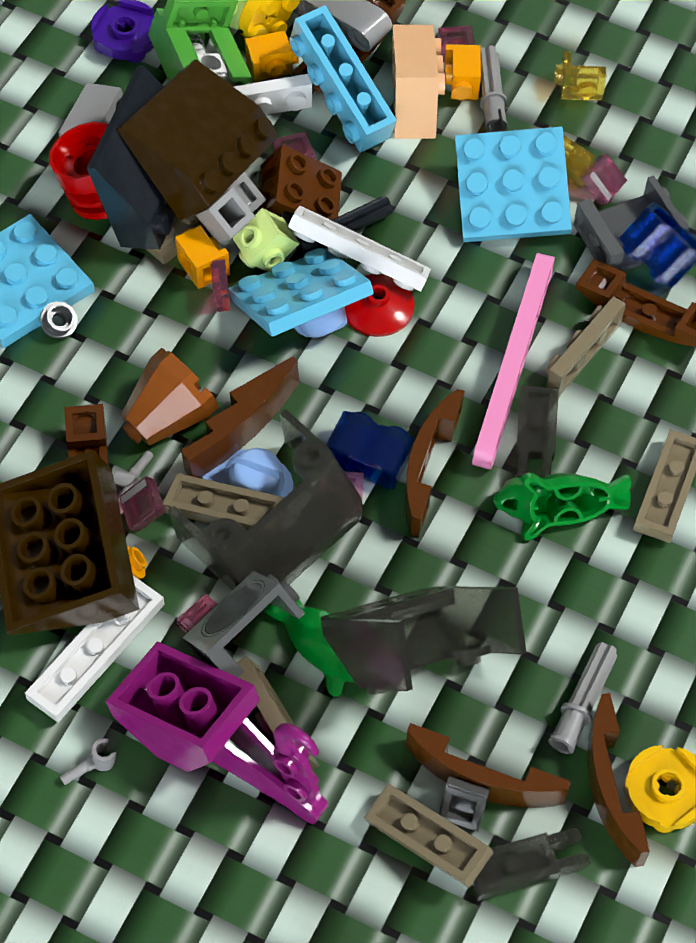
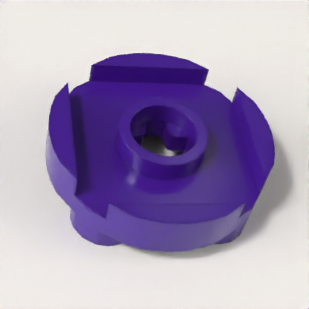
M118 0L117 6L108 8V4L98 9L91 21L95 50L108 57L128 60L132 63L144 60L146 53L154 48L148 35L154 18V12L151 7L137 0ZM126 27H131V31L129 32L119 31L124 30Z

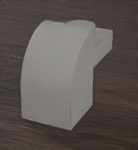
M243 172L209 208L195 215L218 243H222L233 238L255 217L253 212L266 199L247 174Z

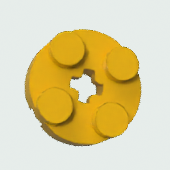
M248 0L238 21V28L243 31L241 35L244 38H250L280 31L286 32L288 29L286 22L293 10L299 5L300 0Z
M663 745L652 746L639 753L630 764L623 791L632 812L640 811L644 823L653 826L658 832L670 833L674 829H683L696 822V756L680 747L674 750L662 748ZM660 779L665 783L674 781L677 784L674 789L676 795L662 794L659 791L660 785L657 781Z

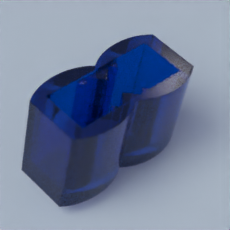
M655 202L647 206L619 237L620 241L624 244L622 246L624 252L636 261L642 260L650 268L649 274L663 286L667 284L673 288L696 264V238L681 227L664 208Z
M343 411L325 446L324 461L341 471L360 475L367 481L379 486L395 489L409 461L415 439L409 436L408 432L401 427L378 425L369 415L363 412Z

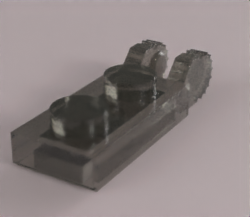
M532 386L520 387L515 457H518L516 478H521L524 474L528 473V458L542 460L539 471L540 478L551 475L552 461H554L556 448L559 389Z
M572 828L550 835L546 832L491 848L494 853L472 883L477 901L557 879L560 875H568L590 866L591 862L586 853L575 854L557 860L553 851L571 847L580 842L582 837L579 829Z

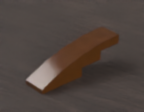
M294 356L229 392L231 407L205 421L208 435L181 450L184 471L187 475L201 478L224 463L251 441L281 410L300 384L298 362Z

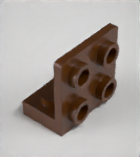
M282 144L260 165L258 190L266 200L255 210V215L263 208L281 217L285 211L294 214L297 208L302 206L329 220L337 218L339 214L342 173L331 166Z

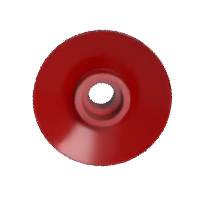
M365 275L371 281L374 294L345 306L347 323L356 331L369 336L381 337L399 332L410 322L414 313V298L411 291L395 284L394 278L388 275Z

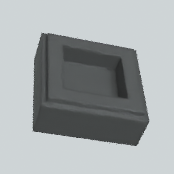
M449 776L439 815L455 825L478 831L490 789Z

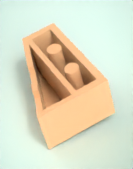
M393 25L392 80L395 95L393 112L397 120L394 127V139H436L438 95H444L445 93L441 38H435L434 25Z

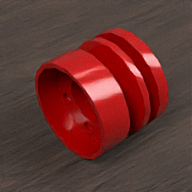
M90 122L80 124L66 131L55 141L49 153V164L74 212L84 219L101 220L108 218L87 170V166L108 126L107 123Z

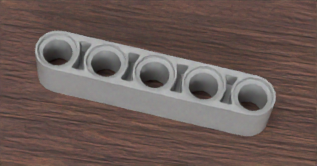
M300 0L299 5L293 10L294 13L302 16L326 5L349 44L364 52H369L393 26L391 19L384 10L367 0Z

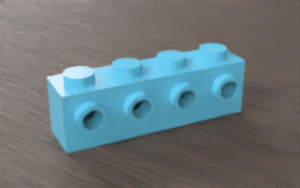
M324 5L296 18L290 37V46L297 57H302L305 62L311 82L315 86L319 85L329 111L333 115L336 114L340 119L346 139L351 144L354 143L360 153L390 139L397 120L327 6Z

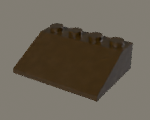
M197 59L185 66L116 129L180 221L209 208L279 137L271 121L259 105Z
M94 450L0 483V594L6 631L9 635L103 623L140 610L112 469Z

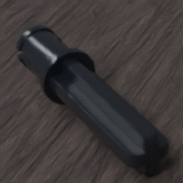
M379 197L331 221L356 232L391 215L393 207L388 197ZM295 236L300 243L295 249L297 253L300 252L301 257H305V253L312 249L326 247L317 241L311 243Z

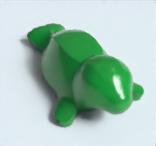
M526 473L521 478L517 477L507 480L495 493L493 501L498 510L523 522L521 537L530 541L551 526L585 522L599 516L608 509H629L631 493L629 491L631 488V475H624L608 484L591 477L572 473H557L541 478L534 473Z
M300 599L296 603L305 613L300 619L273 606L271 603L264 608L266 615L286 625L290 639L298 652L325 675L327 690L332 697L337 698L341 695L344 682L346 681L375 684L382 679L384 670L380 655L386 650V646L382 641L364 639L339 616L319 608L303 606Z

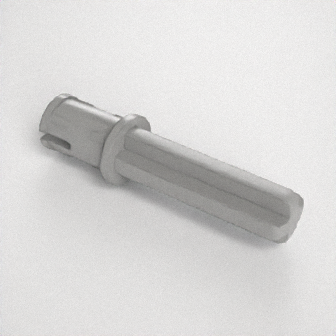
M489 45L487 48H481V86L483 96L480 99V107L485 115V130L488 133L492 131L491 124L493 132L505 131L508 127L505 115L507 97L502 92L499 57L495 47Z
M603 642L595 646L569 702L562 704L560 709L562 713L561 718L548 741L555 750L564 754L573 753L583 728L591 723L593 718L591 711L617 659V650L614 646Z

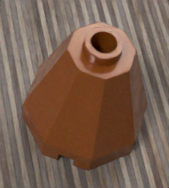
M160 348L149 359L120 415L125 422L121 428L136 444L143 440L148 445H151L209 418L219 406L213 394L207 388L201 392L199 391L201 389L198 384L200 379L172 352H166L165 349Z

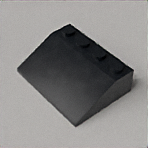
M137 66L87 166V170L120 247L160 250L166 236L172 230V223L176 214L116 130L163 87L145 66Z

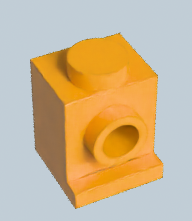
M285 31L245 38L246 64L253 83L292 74V65L299 63V58L294 54Z
M446 44L444 62L445 85H451V99L478 100L481 80L480 45Z
M201 225L196 228H189L181 235L175 237L177 259L197 289L226 277V275H230L228 251L226 248L221 249L219 243L212 236L209 237Z

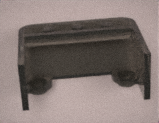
M287 409L280 413L284 440L294 450L292 455L293 467L304 481L248 531L238 522L229 518L217 519L200 531L175 506L168 511L176 537L231 590H234L253 571L265 577L271 574L279 582L284 580L290 585L353 528L363 515L362 498L331 450Z
M429 587L328 614L320 618L324 638L359 688H366L367 694L371 695L383 694L392 690H413L410 670L443 659H454L457 661V665L467 666L480 663L481 656L490 653L519 655L526 653L518 587Z

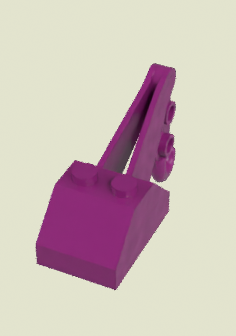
M157 641L106 701L112 716L156 757L186 772L205 766L212 761L281 803L301 819L311 824H315L328 807L327 801L319 793V778L312 771L308 761L310 757L309 752L312 756L319 754L315 742L299 727L289 723H282L274 730V747L247 718L260 699L255 686L245 680ZM228 740H231V741H232L237 747H239L242 751H240V750L237 749L235 746H233L231 743H229Z

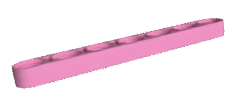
M541 253L536 254L477 440L472 465L492 469L555 262V257Z

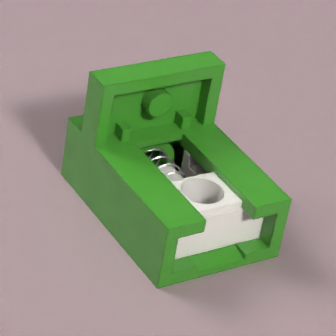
M167 0L165 8L156 9L148 35L169 81L191 61L197 59L232 86L249 84L252 76L229 30V24L238 0Z

